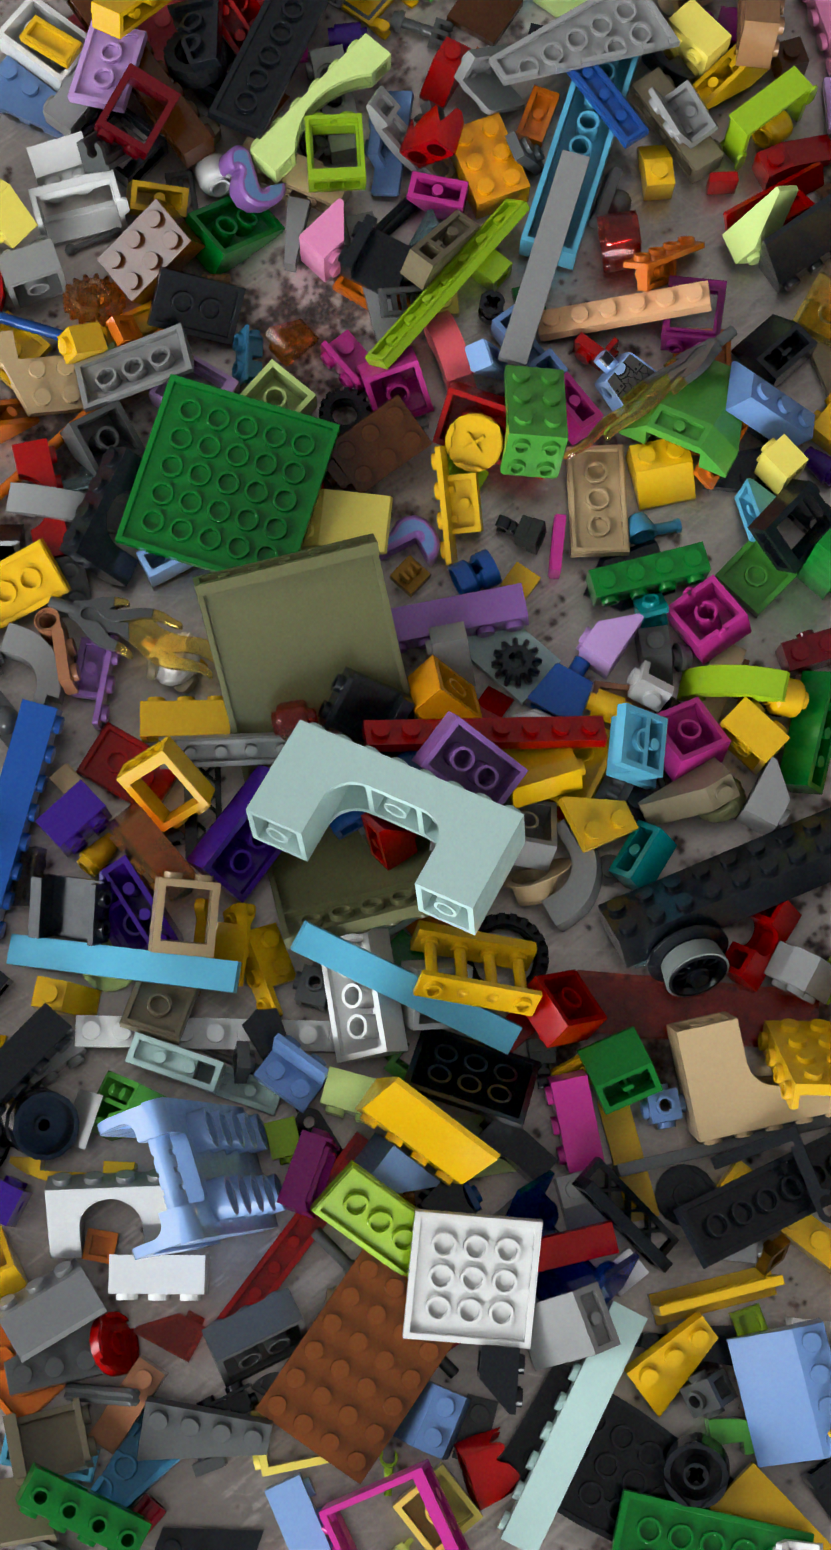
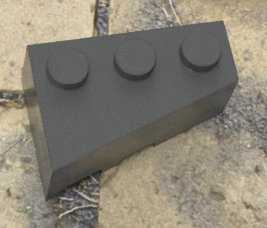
M94 1320L23 1363L18 1355L4 1362L9 1395L13 1397L106 1375L96 1365L91 1353L89 1338L90 1328Z

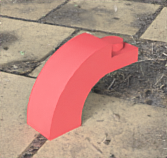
M448 310L437 313L424 328L428 347L433 351L439 365L446 392H448L449 386L454 381L477 388L466 356V344L455 319Z

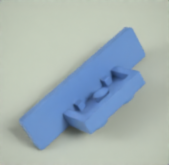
M388 91L401 106L397 115L409 126L414 99L413 92ZM369 117L370 135L369 139L365 141V155L369 157L375 168L371 193L374 197H397L400 195L404 164L385 145Z

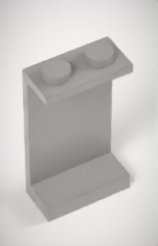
M598 1282L543 1301L541 1299L535 1301L531 1347L528 1349L535 1371L594 1356L621 1344Z

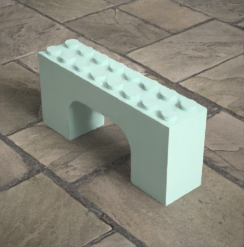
M299 720L246 808L253 838L307 862L330 823L336 817L350 811L370 813L431 840L436 846L415 882L418 910L473 935H476L525 845L524 814L516 807L496 803L483 793L475 794L455 781H444L437 778L429 770H418L409 766L398 757L390 758L381 754L372 746L366 745L364 747L353 742L346 735L333 734L315 722L307 723L303 720Z

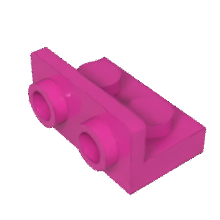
M347 329L329 344L326 340L322 342L320 358L328 369L334 368L340 375L338 379L343 387H349V390L356 389L359 391V394L365 391L357 365L367 362L365 356L368 352Z

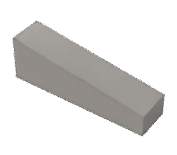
M288 196L284 267L286 271L296 272L300 257L299 235L306 230L311 203L310 200Z

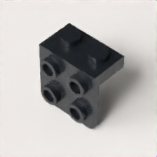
M367 214L363 222L358 221L351 235L353 240L349 247L346 245L343 247L338 261L341 266V276L378 294L377 289L400 287L405 278L400 274V271L412 247L377 230V218Z

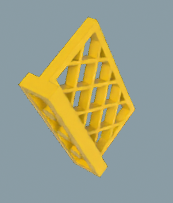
M755 1267L647 1295L655 1325L658 1326L689 1318L696 1311L704 1314L777 1295L775 1287L784 1285L785 1282L783 1275L772 1274L769 1271L764 1276Z

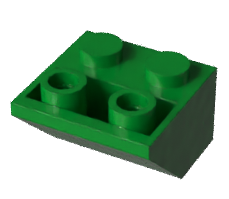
M634 1026L577 1050L597 1101L606 1115L663 1090L653 1063Z

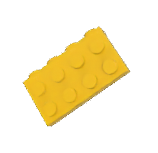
M785 1018L781 1021L764 1020L763 1032L758 1034V1048L760 1051H763L766 1065L770 1066L773 1080L775 1083H778L781 1097L786 1100L789 1108L798 1109L800 1095L831 1096V1022L823 1019L797 1021L791 1018Z

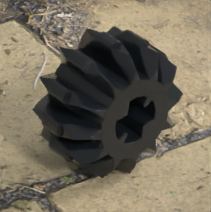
M515 637L512 639V646L508 642L503 641L501 642L502 650L495 649L493 652L496 660L491 662V667L499 669L495 673L496 679L506 677L504 680L505 687H508L511 681H515L516 689H520L521 680L525 684L531 685L533 681L531 676L538 677L540 674V670L537 667L542 664V659L535 657L539 650L537 647L528 650L530 643L528 639L523 642V645H518V638ZM515 658L521 660V665L519 664L518 668L512 666V661L515 662Z

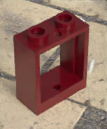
M130 63L96 121L94 130L98 132L97 136L109 144L115 142L123 147V152L129 157L136 160L141 158L145 161L181 94ZM127 84L165 106L145 144L107 122Z

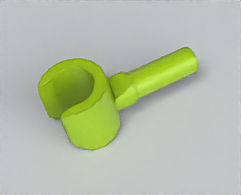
M383 1451L379 1456L380 1464L384 1467V1478L393 1474V1467L398 1462L396 1451H394L395 1460L391 1464H386L383 1461ZM392 1488L384 1491V1496H392Z

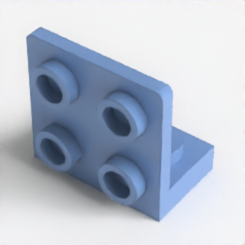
M277 1033L274 1037L272 1051L253 1074V1078L301 1113H304L325 1085L329 1071L325 1067L327 1064L314 1053L308 1055L300 1049L301 1044L292 1036L286 1035L284 1037Z

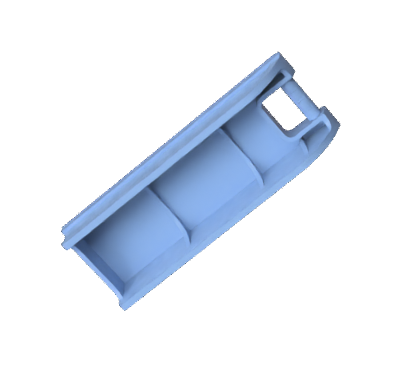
M160 1097L142 1102L137 1107L118 1113L98 1123L97 1127L100 1136L137 1138L138 1143L149 1144L151 1155H154L155 1160L153 1162L156 1172L160 1176L158 1179L161 1190H164L165 1195L163 1197L167 1210L158 1213L161 1221V1232L155 1240L132 1249L135 1260L207 1248L220 1244L219 1240L228 1237L259 1233L278 1227L275 1213L286 1210L284 1205L277 1203L282 1185L276 1174L266 1176L262 1173L257 1152L267 1150L269 1144L263 1122L258 1113L248 1116L244 1108L239 1106Z

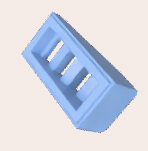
M484 338L465 347L469 366L473 373L504 380L505 366L508 363L498 361L500 349Z

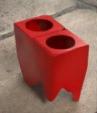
M435 105L422 116L415 126L413 119H411L399 153L418 168L456 155L464 126L462 111L459 108H455L443 120H440L438 107Z
M500 1427L453 1444L467 1492L479 1511L511 1494L516 1487L515 1484L521 1477L518 1471L510 1464L500 1462L497 1458L505 1449L503 1443L493 1442L499 1437L500 1432L497 1431H499Z

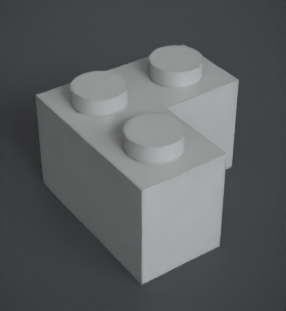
M779 941L764 971V974L773 979L771 985L785 992L789 991L812 1005L815 1000L826 1004L831 995V964L798 946L793 947Z

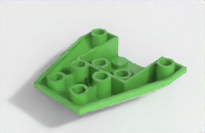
M714 360L699 377L689 384H684L681 380L674 387L671 381L656 386L631 408L619 429V434L646 444L651 434L700 454V468L726 478L738 456L742 421L726 411L731 366Z

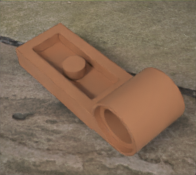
M50 607L43 608L36 613L34 625L41 637L49 645L54 646L58 681L67 696L79 693L77 681L81 680V673L78 664L74 663V656L77 655L76 643L73 638H69L68 628L58 611Z

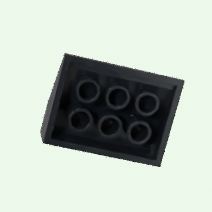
M831 194L762 241L758 267L778 294L784 289L787 292L794 289L800 284V278L808 273L814 275L825 266L824 262L831 258Z
M443 1029L421 1030L404 1081L427 1098L522 1129L541 1062L509 1052L507 1055L482 1042Z

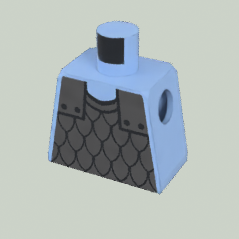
M604 349L595 357L593 362L603 371L595 381V387L617 419L624 421L631 408L654 389H649L643 380L657 371L631 352L619 354L614 358Z

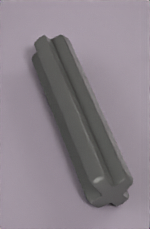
M68 1383L64 1388L66 1391L64 1397L67 1401H73V1398L79 1397L80 1402L129 1407L137 1406L140 1402V1391L137 1388Z

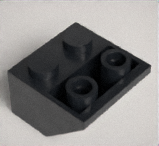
M772 314L731 350V353L746 368L776 388L812 356L818 342L798 322Z
M479 1345L478 1378L509 1414L516 1415V1407L522 1408L523 1388L518 1386V1374L524 1375L525 1355L520 1354V1348Z

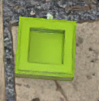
M759 1303L728 1313L731 1323L735 1327L737 1337L768 1330Z

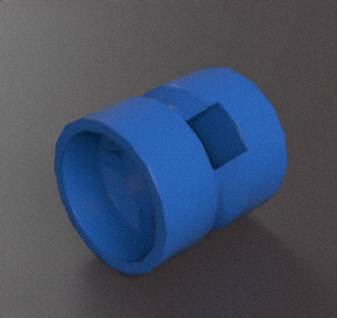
M487 549L471 555L469 562L461 560L448 566L449 575L459 595L477 592L481 588L485 590L491 589L502 583L497 565Z

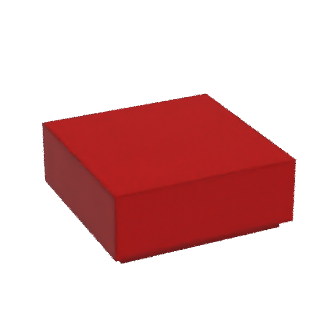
M738 172L709 173L706 183V195L735 194L739 182Z

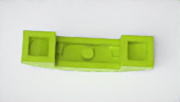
M707 665L694 667L682 672L677 700L688 701L699 697L701 701H705L706 697H753L758 702H785L790 673L779 669L749 665Z

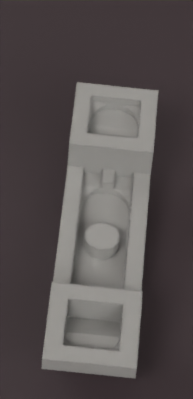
M383 86L378 87L366 108L375 130L389 150L410 171L451 178L456 169L447 159L418 168L399 153L408 126L397 115L401 106Z
M11 482L6 512L34 518L35 516L73 522L77 507L82 503L86 493L49 486ZM114 500L111 503L107 513L108 532L117 533L126 504Z

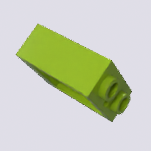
M344 111L340 114L326 115L325 113L317 112L304 116L309 193L366 190L362 113ZM355 133L357 167L315 169L313 135Z

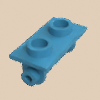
M246 324L235 334L233 339L236 361L232 367V377L239 381L240 386L244 383L249 384L262 370L263 363L252 360L253 357L260 359L263 357V336L259 330L249 331V325Z

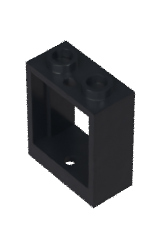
M127 107L125 113L112 111L107 119V122L112 125L120 121L145 142L153 129ZM103 109L99 110L98 116L90 124L88 123L81 128L80 131H82L83 137L95 131V123ZM159 134L145 161L141 158H138V160L132 158L123 169L119 166L115 167L113 171L116 180L126 188L132 179L142 181L168 154L166 138Z
M792 479L747 527L778 571L795 574L806 562L817 542L831 528V506L825 503L819 494L820 489L812 481ZM803 500L817 522L791 549L777 527Z

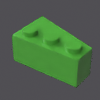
M108 1070L97 1094L103 1095L91 1132L100 1136L97 1125L101 1121L137 1107L142 1102L166 1096ZM101 1136L109 1141L125 1138Z

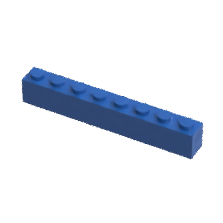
M22 699L0 775V940L3 938L6 929V922H3L5 912L11 909L15 893L11 892L14 880L18 881L23 870V863H20L22 852L28 850L31 842V834L28 833L30 824L35 822L39 814L40 805L36 804L39 793H44L47 786L48 776L45 775L48 763L52 764L55 758L56 746H53L56 734H61L65 718L61 717L63 711L58 708Z

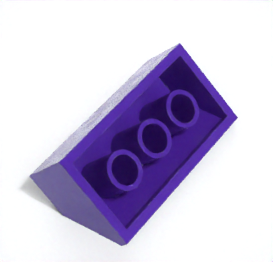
M263 765L256 767L186 859L202 875L214 876L213 882L221 883V889L241 903L245 901L282 852L280 849L253 838L246 813L248 804L270 768Z

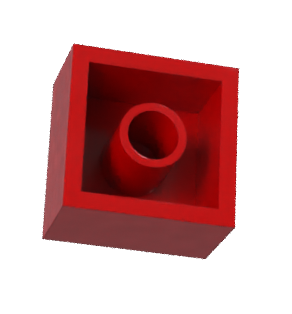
M576 969L535 976L527 985V989L542 991V998L533 1016L526 1017L547 1048L587 1040L608 1019Z

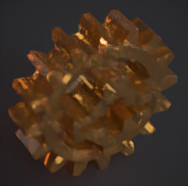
M95 273L93 278L83 274V280L80 281L77 278H73V285L66 284V292H63L64 312L69 313L70 320L78 318L79 324L99 322L102 327H106L105 322L111 316L123 315V309H126L125 293L115 281L110 283V276L100 279L98 273Z

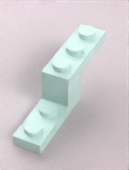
M135 1032L125 1059L126 1063L181 1081L187 1086L275 1116L281 1097L253 1078L252 1074H249L247 1084H234L233 1068L226 1066L224 1062Z

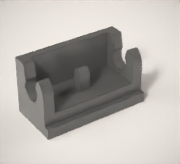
M124 127L119 128L128 134L127 130ZM97 131L76 142L85 174L111 171L131 157L125 154L123 147L117 143L109 144L97 136Z

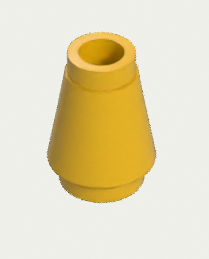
M107 832L79 853L80 858L76 861L78 866L91 877H95L98 873L100 874L101 870L106 868L120 842L116 837Z

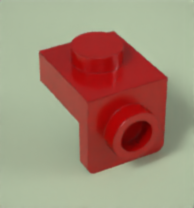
M581 332L574 340L572 352H574L575 357L581 363L586 365L589 363L600 372L601 369L593 361L604 348ZM616 337L605 347L614 358L619 354L617 350L619 340Z

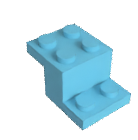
M629 703L618 704L617 716L611 717L606 775L647 790L655 789L657 778H663L668 718Z

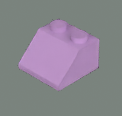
M640 613L598 621L593 629L588 626L578 641L579 644L576 648L579 651L578 657L590 663V670L607 679L633 641L637 630L640 629L644 616Z

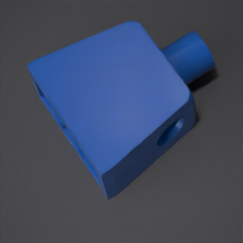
M578 656L574 657L569 668L556 663L530 693L525 706L531 709L537 708L554 717L582 716L593 685L592 681L584 677L590 667V663Z

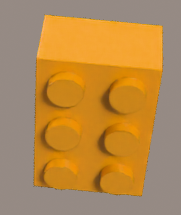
M499 112L464 124L456 155L450 157L453 167L456 169L458 179L469 182L467 200L476 220L493 214L506 198L526 202L529 200L530 183L522 165L517 163L505 138L508 132Z

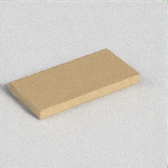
M624 444L566 446L565 458L571 558L629 556L630 544Z

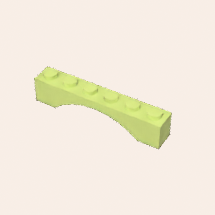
M367 33L359 40H353L348 46L346 53L340 59L336 58L329 65L327 72L310 84L308 92L302 98L297 97L291 103L289 111L283 117H277L272 122L270 130L261 139L256 138L250 147V154L254 166L275 184H278L296 165L298 145L305 130L304 116L317 113L327 103L343 94L373 87L391 69V53Z

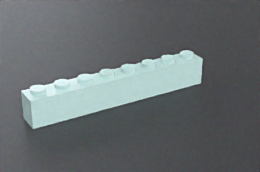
M610 1300L607 1308L621 1344L597 1355L583 1358L581 1363H574L568 1376V1380L572 1381L567 1393L561 1391L554 1405V1409L558 1412L553 1422H546L540 1434V1439L544 1440L539 1452L533 1450L525 1467L530 1471L524 1482L518 1481L511 1498L515 1499L510 1512L507 1510L503 1512L497 1528L501 1530L500 1538L521 1550L540 1549L648 1318L615 1301Z

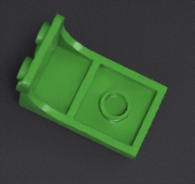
M506 365L504 371L506 433L500 472L504 475L557 478L568 441L564 370Z

